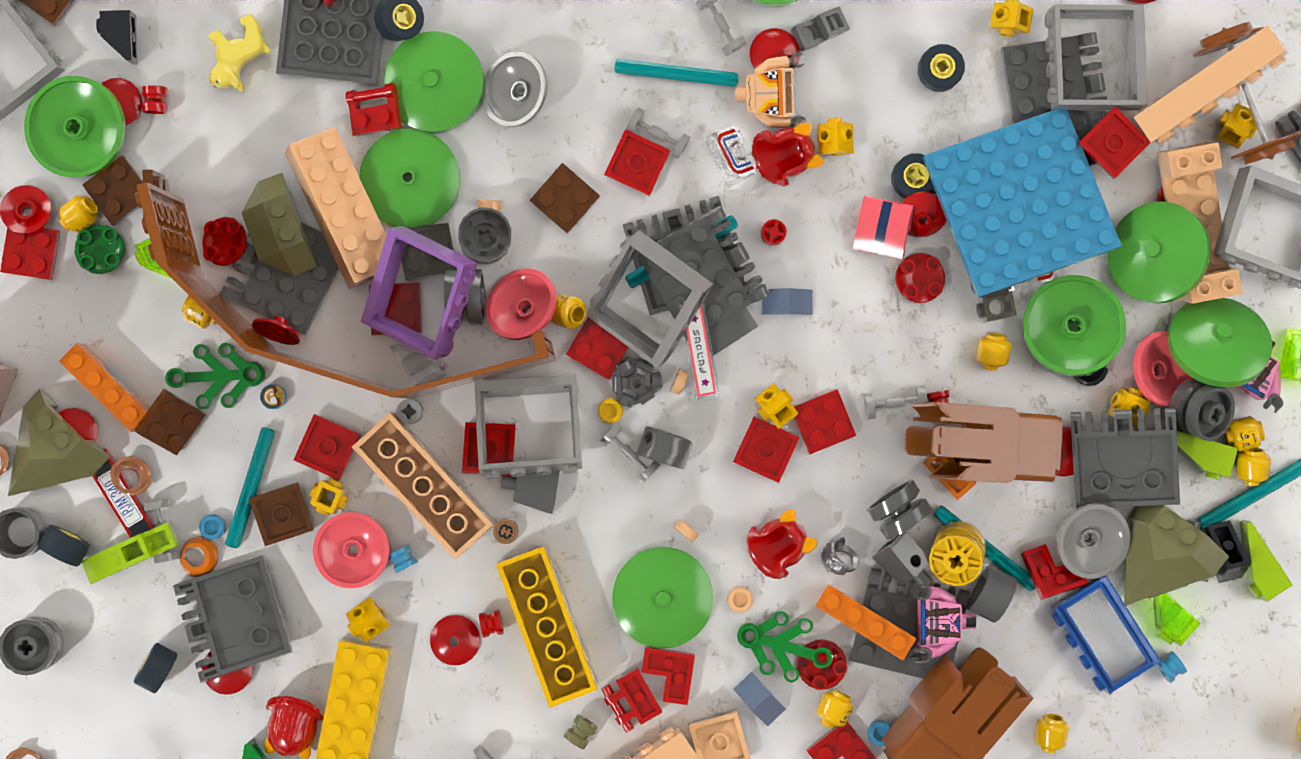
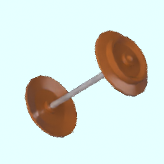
M1245 22L1228 29L1223 27L1222 31L1200 41L1201 49L1194 53L1193 57L1196 58L1210 54L1226 47L1228 51L1234 49V44L1250 38L1264 27L1253 28L1251 22ZM1248 83L1242 84L1243 92L1263 144L1230 158L1243 159L1244 164L1248 165L1265 158L1273 160L1275 154L1296 147L1295 139L1301 135V131L1269 142Z

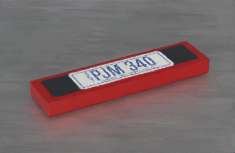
M103 449L111 458L92 477L129 537L132 538L156 528L137 496L124 494L113 485L110 472L115 461L108 449ZM121 472L119 475V485L124 489L131 490V486Z

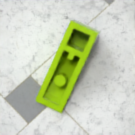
M1177 431L1178 452L1198 470L1206 472L1205 477L1219 481L1221 477L1230 478L1238 448L1214 441L1202 440L1193 435Z
M1243 520L1240 522L1242 547L1251 564L1246 571V579L1250 583L1248 589L1256 599L1260 598V600L1268 602L1293 586V584L1253 523Z

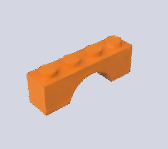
M76 343L59 362L130 432H136L134 429L150 407L120 384L105 368L103 361L85 344Z
M828 584L815 605L901 660L906 659L918 639Z

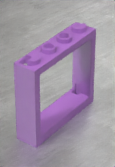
M404 226L388 228L361 322L434 360L447 357L454 346L453 339L455 332L461 324V313L468 302L467 294L471 283L475 279V269L478 262ZM407 243L458 268L436 341L385 316Z

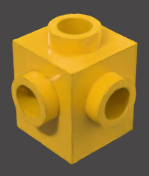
M1019 0L994 3L990 27L1000 31L999 35L1004 37H1014L1015 34H1029L1034 9L1020 3Z
M1236 103L1231 111L1226 109L1219 121L1223 125L1216 138L1237 149L1241 147L1247 138L1251 139L1257 127L1250 109L1239 103Z
M829 118L827 123L817 125L818 155L841 156L854 154L853 123L843 122L842 118Z
M774 383L754 398L760 406L757 411L765 421L770 419L778 429L798 415V412L791 404V401L794 400L785 388L780 390Z
M1120 386L1118 392L1111 399L1108 415L1114 419L1113 410H1132L1133 428L1138 429V409H1144L1146 417L1149 413L1151 402L1143 396L1140 389L1131 386L1128 390Z
M329 477L328 481L320 480L319 483L314 484L311 490L310 497L312 499L310 504L316 507L315 510L327 516L330 513H338V510L343 511L349 498L345 496L347 489L343 488V483ZM330 491L335 493L333 501L327 498V494Z
M371 596L346 613L350 623L347 625L349 631L355 638L359 636L365 643L391 626L384 610Z

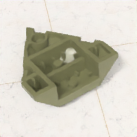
M39 389L23 406L8 496L94 476L111 458L94 440H84L55 411L59 405L43 389Z
M1165 505L1137 506L1130 514L1128 522L1130 547L1126 559L1124 607L1146 598L1149 599L1186 587L1201 580L1211 579L1217 574L1229 556L1205 533Z

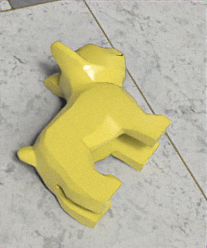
M251 14L240 18L241 24L246 29L244 39L228 41L220 30H216L208 35L211 42L217 47V62L209 74V81L213 87L220 89L235 88L240 92L244 91L240 80L241 69L249 62L262 56L263 53H270V49L263 39L262 29Z

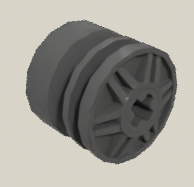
M480 207L470 211L463 217L458 229V240L463 254L467 258L478 262L477 264L490 265L500 261L507 254L511 245V227L508 219L501 212L493 208ZM487 232L490 233L489 239L491 241L481 243L479 234L485 235Z

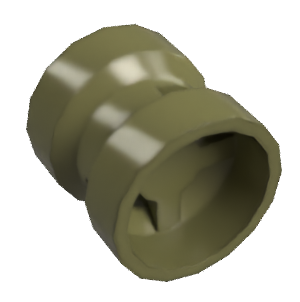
M577 714L573 720V728L567 729L564 737L578 748L584 750L588 745L587 737L589 738L590 735H594L598 727L584 716Z

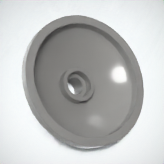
M514 51L499 57L491 65L484 78L482 101L489 117L496 123L506 127L523 126L534 119L543 107L547 96L548 81L544 67L537 58L525 52Z
M1087 504L1074 510L1062 523L1057 536V551L1063 565L1073 574L1087 579L1101 578L1115 571L1124 561L1130 547V530L1126 520L1117 510L1104 504ZM1089 533V538L1084 540V536Z

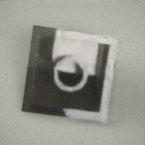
M449 223L420 225L408 228L454 251ZM406 244L402 265L405 280L408 282L443 276L446 270L457 269V267L411 244Z

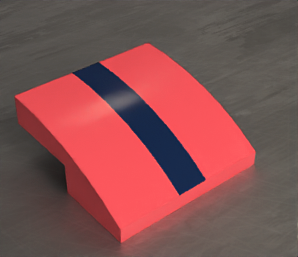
M864 196L853 249L902 259L905 255L907 234L911 229L914 205Z

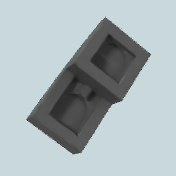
M839 6L794 26L791 31L802 52L848 31L850 27Z
M746 307L706 330L708 347L713 356L758 327Z

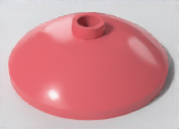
M519 269L508 273L495 284L488 296L486 318L490 327L499 336L509 340H523L532 337V333L541 331L551 320L557 305L556 289L552 281L538 270Z
M1167 331L1154 332L1144 337L1136 348L1133 360L1134 377L1140 391L1150 402L1161 407H1169L1171 397L1177 387L1185 380L1192 378L1173 359L1168 346Z
M358 512L341 513L327 520L318 530L313 543V558L317 569L326 580L342 588H359L373 582L384 571L389 559L390 547L384 529L370 516ZM352 544H355L358 547V552L356 554L350 552V546Z

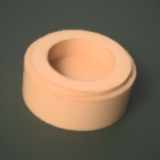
M477 200V208L486 207L497 211L502 210L503 201Z
M677 370L670 388L671 393L681 394L688 377L687 371Z
M678 520L674 525V528L690 542L693 543L698 537V533L682 520Z
M735 587L729 592L727 601L733 611L741 613L750 609L753 597L747 588Z

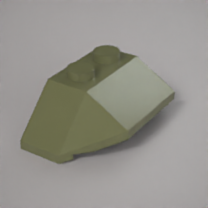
M283 173L258 181L241 214L259 261L293 276L318 268Z

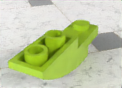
M167 522L83 560L81 563L90 584H94L177 547L179 543L170 522Z

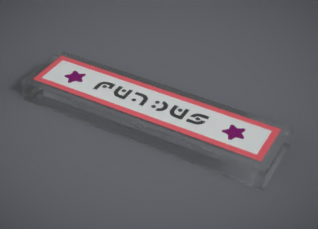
M686 301L678 303L679 311ZM703 301L684 333L695 400L720 396Z

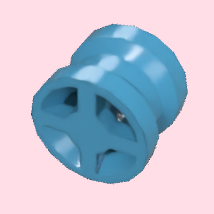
M409 544L389 554L388 560L393 562L395 574L418 562L416 557L411 555Z
M1170 651L1167 654V658L1161 660V663L1156 665L1169 683L1175 681L1177 675H1183L1187 672L1186 667L1173 651Z

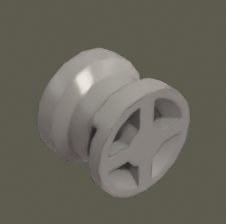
M406 399L399 403L396 412L400 421L406 424H414L422 419L424 409L419 401Z

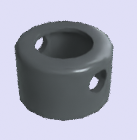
M646 426L636 454L684 470L693 442L687 438Z
M26 507L11 508L0 513V555L6 558L18 559L34 555L40 550L38 544L47 529L46 522L40 513ZM20 517L29 518L33 522L36 531L35 541L25 547L14 544L9 536L11 523Z
M991 565L987 566L970 595L967 609L996 623L1004 615L1014 596L1017 579Z

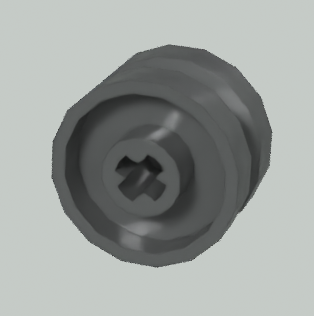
M458 269L445 271V309ZM475 269L476 276L470 285L467 294L468 302L462 310L460 319L462 323L464 309H466V317L470 325H483L486 308V289L483 270Z
M1191 378L1185 380L1177 387L1171 397L1169 408H1175L1176 429L1178 431L1191 434L1202 440L1213 441L1221 437L1230 426L1235 412V402L1233 395L1228 389L1204 384Z
M909 480L896 487L867 509L873 521H881L887 518L879 528L886 540H890L911 529L933 510L925 498L911 502L920 492V489L913 480Z
M34 616L16 621L8 626L0 636V659L5 667L15 674L27 676L44 671L56 664L63 653V633L56 623L45 617Z

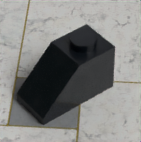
M131 10L99 11L100 18L96 20L98 34L126 61L132 65H138L136 14Z
M1228 520L1206 526V535L1229 556L1215 575L1218 582L1222 583L1242 578L1251 564L1231 521Z

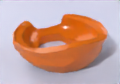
M203 536L187 540L180 552V564L184 572L191 577H199L211 573L218 562V549L216 545ZM198 547L204 552L205 559L202 565L193 567L184 559L187 548Z

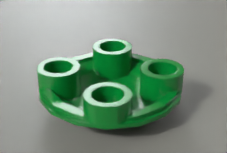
M94 225L78 233L74 253L81 268L93 274H105L113 271L120 265L124 258L125 245L123 238L114 228L107 225Z

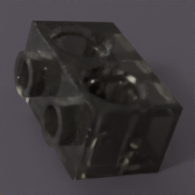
M970 281L972 292H973V294H975V291H974V289H973L972 283H971V281ZM1011 287L978 298L979 303L976 304L978 318L983 319V323L1017 316ZM991 301H997L1001 306V310L997 315L993 314L989 309Z

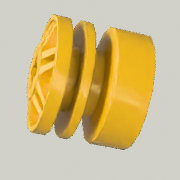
M963 521L950 522L938 530L935 534L929 556L930 568L935 577L943 583L952 586L966 585L978 577L981 573L986 552L985 539L980 530L972 524ZM956 555H958V556L961 557V558H958L957 560H954V559H953V558L956 557Z

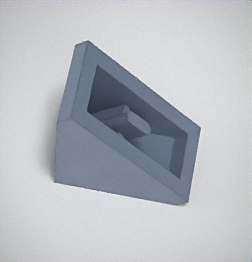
M795 288L768 289L770 294L762 299V315H813V290Z
M752 672L733 689L749 709L767 726L786 710L781 702Z

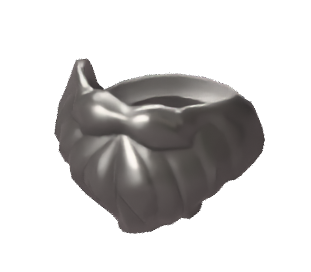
M840 537L831 540L823 548L821 564L827 572L845 575L846 572L855 571L859 565V558L853 549L845 545V538ZM836 552L846 553L851 558L852 566L848 567L837 557Z

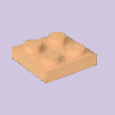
M737 711L688 724L698 759H750Z

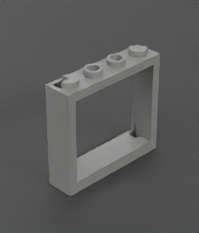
M0 0V5L47 65L0 101V121L36 94L44 85L65 71L60 64L62 60L54 49L50 51L45 45L48 41L38 29L34 31L29 25L32 22L30 17L23 10L19 12L15 7L16 0Z
M1055 4L1047 11L1044 19L1045 27L1048 28L1045 49L1049 53L1046 74L1050 78L1047 100L1051 102V110H1111L1116 106L1119 110L1140 111L1148 105L1144 5ZM1060 19H1126L1129 100H1063Z
M1254 166L1239 168L1213 255L1221 257L1227 264L1236 265L1237 263L1243 265L1245 271L1251 273L1261 272L1266 274V278L1277 282L1282 280L1288 282V287L1301 289L1300 272L1234 248L1253 185L1301 203V185Z
M639 230L632 236L628 235L625 241L620 244L622 250L610 262L609 267L611 270L609 274L607 273L599 282L598 286L601 288L590 299L591 306L586 316L656 368H659L671 357L712 288L713 283ZM637 250L692 290L660 345L606 306Z
M576 374L474 381L478 463L481 476L495 479L499 478L502 474L522 477L526 473L536 472L537 475H549L552 471L562 470V473H575L577 469H582ZM570 393L574 458L488 464L484 398Z

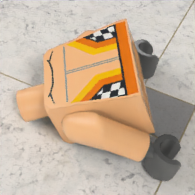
M796 52L791 58L781 56L765 60L754 69L752 75L746 77V86L736 87V100L738 102L747 101V111L755 113L756 119L769 127H795L798 119L806 120L801 115H796L793 119L790 118L794 116L793 68L799 69L805 64L797 65L794 62V57L802 56L803 54Z

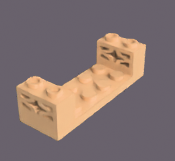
M1205 142L1157 152L1165 202L1180 205L1196 215L1206 228L1210 240L1211 254L1208 268L1198 285L1187 295L1180 298L1181 301L1193 304L1242 294L1239 269L1229 267V264L1225 263L1221 257L1213 255L1222 225L1214 169L1223 168L1219 142Z

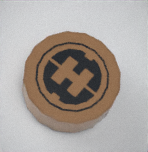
M511 519L500 520L493 529L495 539L501 544L512 543L516 540L519 533L517 524Z

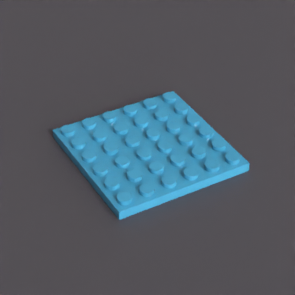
M1055 109L923 156V161L977 299L1116 250L1122 246L1085 153L1077 144L1079 138L1067 109Z

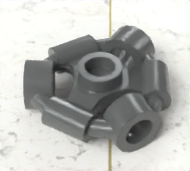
M627 356L621 359L615 365V375H612V391L616 392L617 401L630 408L639 403L645 404L655 397L654 393L659 388H662L661 372L657 371L650 362L640 357L632 359ZM635 365L636 370L631 375L626 377L621 375L632 369ZM647 373H650L651 388L645 386V375ZM628 388L637 393L636 398L622 392L623 389Z

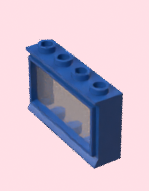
M1106 575L1089 581L1085 586L1078 588L1051 606L1054 611L1051 614L1052 618L1059 627L1063 626L1068 633L1065 635L1066 640L1073 649L1077 647L1081 656L1078 658L1086 670L1091 669L1095 677L1092 678V681L1100 692L1104 690L1111 695L1118 688L1151 667L1161 663V660L1128 608L1124 607V602Z

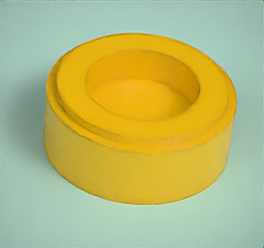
M614 398L603 400L598 407L599 417L606 423L619 421L623 415L622 404Z

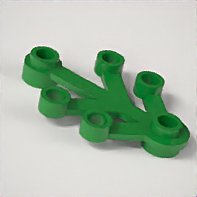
M222 343L218 348L219 355L228 358L240 369L228 370L210 353L208 346L198 344L193 349V355L197 359H202L214 371L186 373L183 369L172 368L167 371L165 381L172 388H181L190 382L215 381L195 401L199 409H209L212 406L214 397L230 380H240L230 393H225L221 397L222 406L233 408L237 404V398L248 386H258L263 382L265 370L258 362H246L235 352L232 344ZM224 346L230 347L231 351L228 355H224L222 352ZM200 347L205 349V355L202 357L197 353ZM252 369L257 372V376L254 379L249 377V371ZM177 373L182 377L179 383L174 381V375ZM227 396H231L233 398V403L231 405H227L225 403V398ZM203 397H206L208 400V404L205 407L200 404V400Z
M784 611L776 612L771 619L758 626L753 623L742 625L737 633L738 642L743 647L752 650L760 664V672L764 675L772 674L775 671V664L767 659L761 645L771 647L784 671L785 680L790 683L797 681L800 673L797 668L792 666L785 652L811 659L813 664L819 668H826L833 661L832 652L825 647L814 650L787 642L802 633L812 631L813 622L808 618L799 620L797 625L775 637L763 634L777 625L785 626L789 622V615ZM779 614H783L786 618L782 624L777 621ZM803 621H807L810 624V628L807 631L801 628ZM748 631H752L755 635L752 641L746 638ZM820 653L827 655L828 659L826 662L819 661L818 656ZM766 662L772 666L770 672H765L763 669V665ZM789 670L796 672L795 679L791 680L788 678L787 672Z

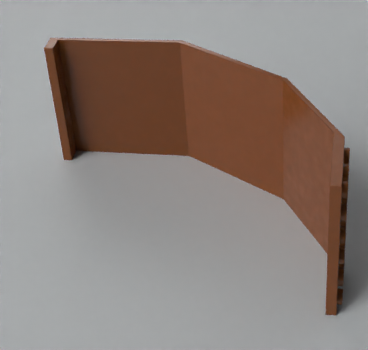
M148 182L136 185L138 192L135 193V199L138 207L143 209L145 218L142 219V226L145 234H149L151 244L148 245L151 259L156 260V263L246 352L385 396L408 399L556 361L550 336L543 331L532 333L536 355L399 390L278 352L204 279L184 199Z

